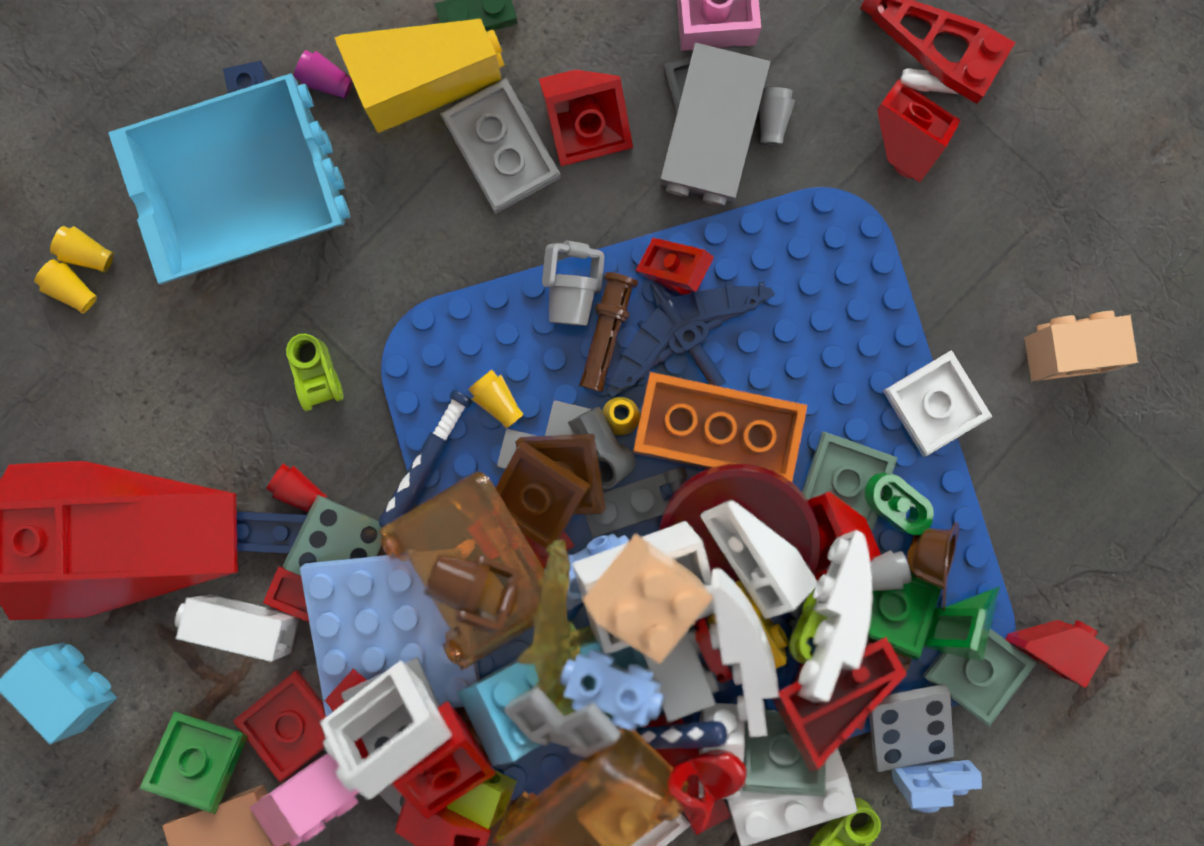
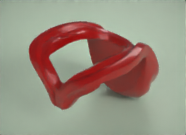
M723 749L704 752L675 766L668 780V789L680 805L694 812L690 823L692 830L696 834L702 833L705 829L714 803L734 795L743 787L746 781L747 769L745 764L735 754ZM691 774L696 775L702 785L703 802L681 791L685 780Z

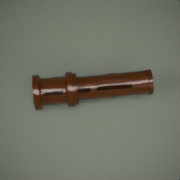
M605 272L604 279L607 282L601 303L596 304L595 307L596 315L599 317L584 372L579 382L580 387L597 392H603L605 378L621 322L625 323L629 317V312L627 311L632 289L637 288L638 285L636 279L613 272Z

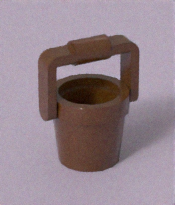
M439 554L429 575L424 594L457 610L455 616L457 621L495 634L502 629L506 618L512 616L519 594L516 587L520 575L515 568L483 556H476L473 563ZM489 571L509 578L506 587L502 590L495 611L497 615L494 622L472 615L482 595Z

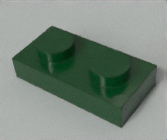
M445 0L434 3L440 23L481 19L486 32L518 24L512 0Z

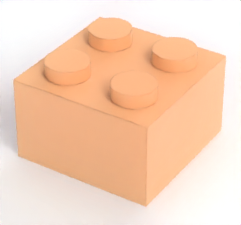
M1114 311L1093 313L1089 315V318L1075 320V316L1054 318L1050 320V323L1036 326L1037 332L1024 337L1031 382L1106 373L1138 363L1131 316L1115 317Z
M635 533L582 600L598 625L660 664L714 597L695 574Z

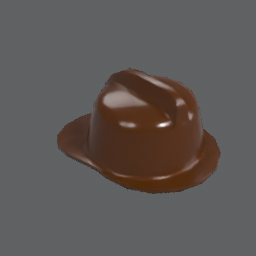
M958 522L954 523L952 529L930 528L926 529L921 535H914L907 552V563L910 571L917 578L943 589V611H945L948 576L954 561L959 538Z

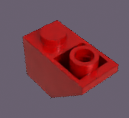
M406 799L395 826V833L415 846H486L491 833L490 829L448 809L447 806L428 819H425Z

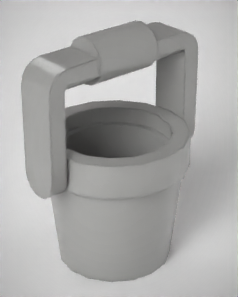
M569 240L564 241L563 244L554 243L547 245L542 283L543 286L549 287V322L587 326L594 294H599L602 287L604 254L602 251L591 249L588 244ZM558 252L569 257L592 258L590 278L556 274Z

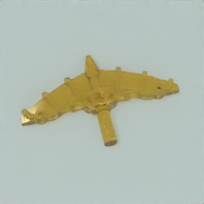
M556 540L547 547L546 552L550 556L544 577L538 580L541 592L537 614H532L531 621L536 622L533 645L518 657V662L521 665H535L539 679L536 686L565 717L576 711V709L571 707L573 699L564 696L567 686L560 683L564 667L569 660L575 662L577 655H580L579 646L597 639L590 625L575 630L574 624L567 621L566 599L570 581V561L568 560V552H566L565 540Z

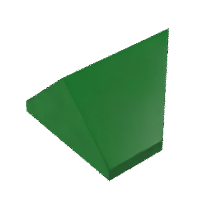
M1000 586L945 606V611H943V608H935L924 647L982 662Z

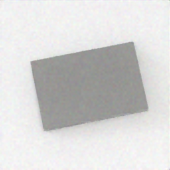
M506 78L440 113L442 120L495 214L561 178L559 170Z

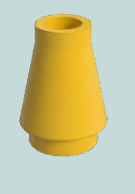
M61 226L50 246V253L57 256L58 261L96 269L103 273L108 271L114 259V252L104 248L75 226L71 228Z
M55 259L50 260L40 269L34 279V283L40 286V292L77 309L82 314L88 311L97 299V295L89 290L65 262L59 263Z
M492 369L468 388L474 396L471 400L501 422L505 428L511 426L524 414L519 409L502 375L497 376Z
M613 398L602 409V413L614 435H627L633 432L639 424V409L628 398ZM623 407L628 411L627 414L629 416L625 420H619L614 416V410Z

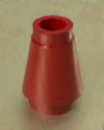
M284 463L279 467L266 487V490L273 493L272 498L306 512L310 511L317 495L327 498V495L322 493L294 465L290 468Z

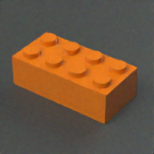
M650 372L633 454L704 469L727 464L756 465L772 470L792 482L808 405Z

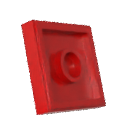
M298 670L294 671L233 720V723L240 732L248 736L247 741L280 783L325 748L323 741L327 739L320 723L327 717L324 703Z

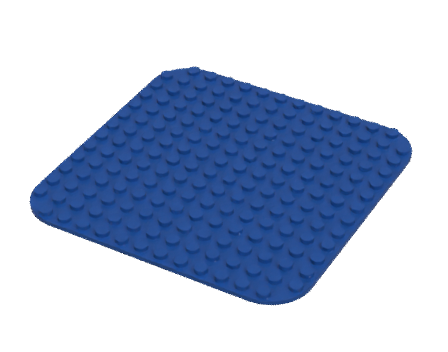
M830 187L802 189L596 249L604 254L602 287L600 293L593 296L587 326L549 322V287L543 286L544 265L427 299L409 310L398 321L387 339L381 364L382 383L407 471L430 432L433 433L439 421H441L442 416L448 409V405L452 400L449 398L452 390L455 389L472 399L474 396L468 388L491 369L497 376L502 375L519 409L524 413L507 429L535 436H545L554 400L588 409L599 406L602 411L609 400L616 397H625L637 405L641 415L650 372L704 384L709 383L690 354L687 353L680 356L673 355L663 363L660 362L634 387L626 389L613 398L608 393L609 386L605 383L603 392L579 386L599 317L596 315L595 307L596 304L601 303L607 282L604 279L605 272L622 274L638 281L637 288L632 289L627 307L629 317L625 323L621 322L606 378L612 379L622 358L618 353L621 347L627 350L640 329L637 323L640 320L646 322L657 309L649 286L654 281L636 272L652 238L704 249L714 259L699 286V291L724 288L725 282L731 281L732 287H758V282L764 281L765 287H770L775 293V296L759 305L756 310L750 311L742 317L731 318L723 322L722 326L710 331L702 345L726 381L721 387L808 405L792 483L802 491L821 432H827L898 457L892 474L901 477L929 500L934 511L933 522L930 528L952 529L955 522L959 523L957 549L947 581L946 606L1000 586L990 628L1004 639L1008 633L1015 632V618L1012 605L958 438L928 456L923 457L883 392L886 388L929 364L933 359L891 230L882 216L869 203L852 193ZM569 257L558 260L556 274L590 278L592 258ZM660 285V286H661L665 291H667L673 298H674V297H677V296H681V295H679V294H677V293L671 291L670 289H668V288H666V287ZM474 401L469 408L465 407L463 412H461V416L458 418L457 423H455L450 435H448L446 440L448 443L416 501L430 551L455 549L464 541L472 540L465 530L489 512L485 509V506L505 471L504 468L497 467L506 428ZM623 407L615 409L613 412L614 416L619 420H625L629 416L627 414L628 411ZM638 426L627 435H615L618 443L628 447L632 453ZM634 454L636 460L634 471L612 488L603 490V493L682 466L685 467L688 476L684 478L685 482L707 469ZM670 483L659 487L663 502L670 500L673 496ZM910 510L906 512V518L909 517ZM585 514L573 515L566 527L565 532L575 546L562 556L574 555L585 549L591 540L599 537H592ZM662 515L599 536H608L614 533L617 538L625 535L629 541L635 533L640 537H644L659 531ZM878 515L875 527L871 532L880 553L883 554L889 550L893 553L901 551L907 560V552L914 535L900 532ZM476 544L474 545L475 549L465 559L466 561L474 563L476 556L485 557ZM505 554L493 559L515 568L519 572L520 577L516 590L519 592L516 603L519 606L505 622L502 629L495 634L472 627L475 645L479 647L476 655L480 679L522 656L542 649L538 646L540 636L549 621L563 607L559 598L553 602L551 601L541 583V580L547 577L544 570L552 567L553 563L543 569L533 559L520 554ZM493 573L501 585L506 587L509 578ZM941 589L936 608H943V589ZM585 606L580 609L566 627L567 634L554 651L550 653L546 649H542L563 693H565L567 686L560 683L562 670L557 658L558 652L596 639L592 632ZM478 607L475 608L472 614L494 622L496 618ZM787 613L770 617L774 625L778 623L781 626L785 635L793 633L785 622L789 618ZM807 639V645L811 647L810 653H815L816 647L812 644L813 641ZM923 647L921 657L917 660L910 659L912 661L909 670L906 672L907 675L888 695L934 686L923 677V674L940 651ZM702 653L697 654L700 664H707ZM713 672L712 674L719 690L712 693L715 703L738 704L737 696H744L743 684L735 685L734 678L722 684L718 683L717 676ZM566 697L572 712H574L575 709L571 707L572 699ZM951 699V707L959 705ZM663 706L659 714L665 712ZM701 710L681 717L684 724L699 722ZM869 715L863 730L856 728L848 738L871 732ZM614 724V726H615L619 731H620L621 729H624V728H622V727L617 726V725ZM636 724L635 728H641V725ZM549 741L548 745L542 744L513 762L495 766L491 764L494 770L517 781L511 796L514 802L537 816L557 821L580 820L579 812L638 763L645 768L666 793H670L668 779L653 749L622 750L620 747L604 748L585 757L571 753L570 747Z

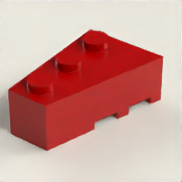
M887 637L864 648L858 669L843 670L840 668L828 702H813L800 696L799 693L803 684H800L799 681L778 691L779 697L772 698L810 772L818 770L830 755L854 732L858 725L907 675Z

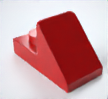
M652 238L636 272L679 295H685L692 291L697 292L714 257L704 249Z

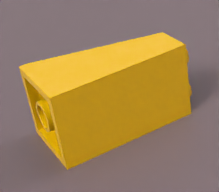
M481 19L345 34L334 38L363 107L377 133L492 86L502 80L499 68L505 66L500 54L502 50L494 30L486 32Z

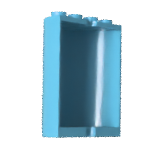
M292 73L108 132L129 197L133 200L138 211L139 218L137 221L158 284H165L345 224V219L351 217L345 198L339 193V190L345 189L339 168L334 167L331 158H328L327 155L333 153L327 132L322 131L318 120L315 121L312 116L310 107H314L307 85H298Z

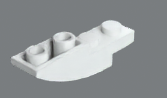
M859 531L847 533L834 541L828 555V559L832 561L828 573L820 578L814 591V598L817 601L813 611L828 618L827 621L824 620L819 625L814 637V643L817 644L812 660H808L805 663L799 678V683L803 684L799 695L813 702H828L840 668L843 670L858 669L865 648L871 615L872 577L865 537Z
M713 569L712 585L705 586L714 597L707 605V611H715L717 623L710 624L713 649L721 648L723 664H732L735 685L743 684L744 696H737L740 721H748L750 737L767 736L764 699L779 697L777 673L772 650L759 617L748 599L721 569Z

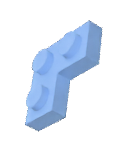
M970 760L929 762L892 769V780L911 808L921 812H936L940 810V807L953 806V795H964L969 790L982 789L981 772Z

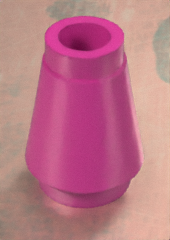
M305 50L296 65L293 75L295 79L301 81V85L306 84L310 89L339 96L343 99L347 97L353 84L351 77L317 51L311 53Z

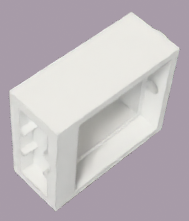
M209 594L186 598V602L180 605L175 618V626L179 628L176 639L274 661L291 654L300 619L280 610Z
M402 660L320 722L327 737L323 744L330 756L340 766L336 770L339 780L347 790L353 791L356 789L369 800L452 736L424 683ZM405 703L414 723L363 762L354 742Z

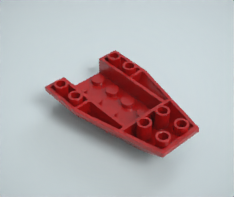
M88 461L9 464L0 479V606L9 620L87 618L238 572L236 493Z

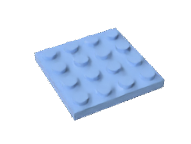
M460 548L305 563L300 568L326 716H329L333 711L324 700L353 668L366 680H369L386 672L400 660L405 663L418 657L439 705L448 701L452 707H464L457 692L480 680L472 626L455 619L457 610L424 594L429 575L438 555L443 554L462 559Z

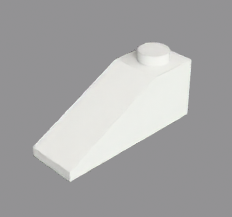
M733 500L709 509L700 515L765 619L795 610L816 588L818 582L798 550Z

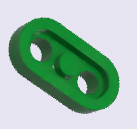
M878 473L868 480L864 493L867 505L897 530L911 535H921L926 529L930 528L934 517L931 503L901 477L895 474ZM883 487V495L882 497H880L881 489ZM910 510L909 517L906 518V512Z

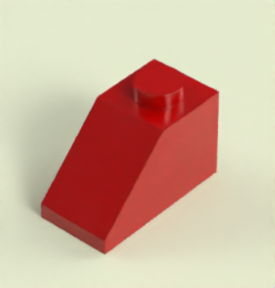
M1055 620L1008 633L1005 638L1015 648L1055 674L1084 688L1087 687L1109 649V646L1095 638L1098 634L1095 629L1078 620L1075 621L1074 625Z

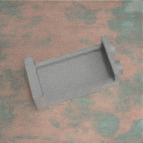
M695 42L660 180L661 185L667 186L666 192L682 197H688L689 192L704 195V202L717 206H725L726 201L733 202L735 200L771 61Z

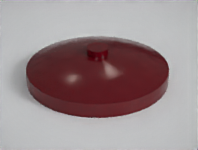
M727 464L707 469L686 481L674 493L664 510L659 531L686 521L703 542L711 577L713 569H721L734 583L740 581V578L700 517L703 512L731 500L796 548L812 574L816 570L820 554V534L814 510L798 487L784 476L772 470L749 464Z

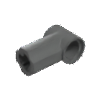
M599 406L568 422L574 435L594 434L603 490L612 488L634 471L636 464L634 454L628 447L618 443Z

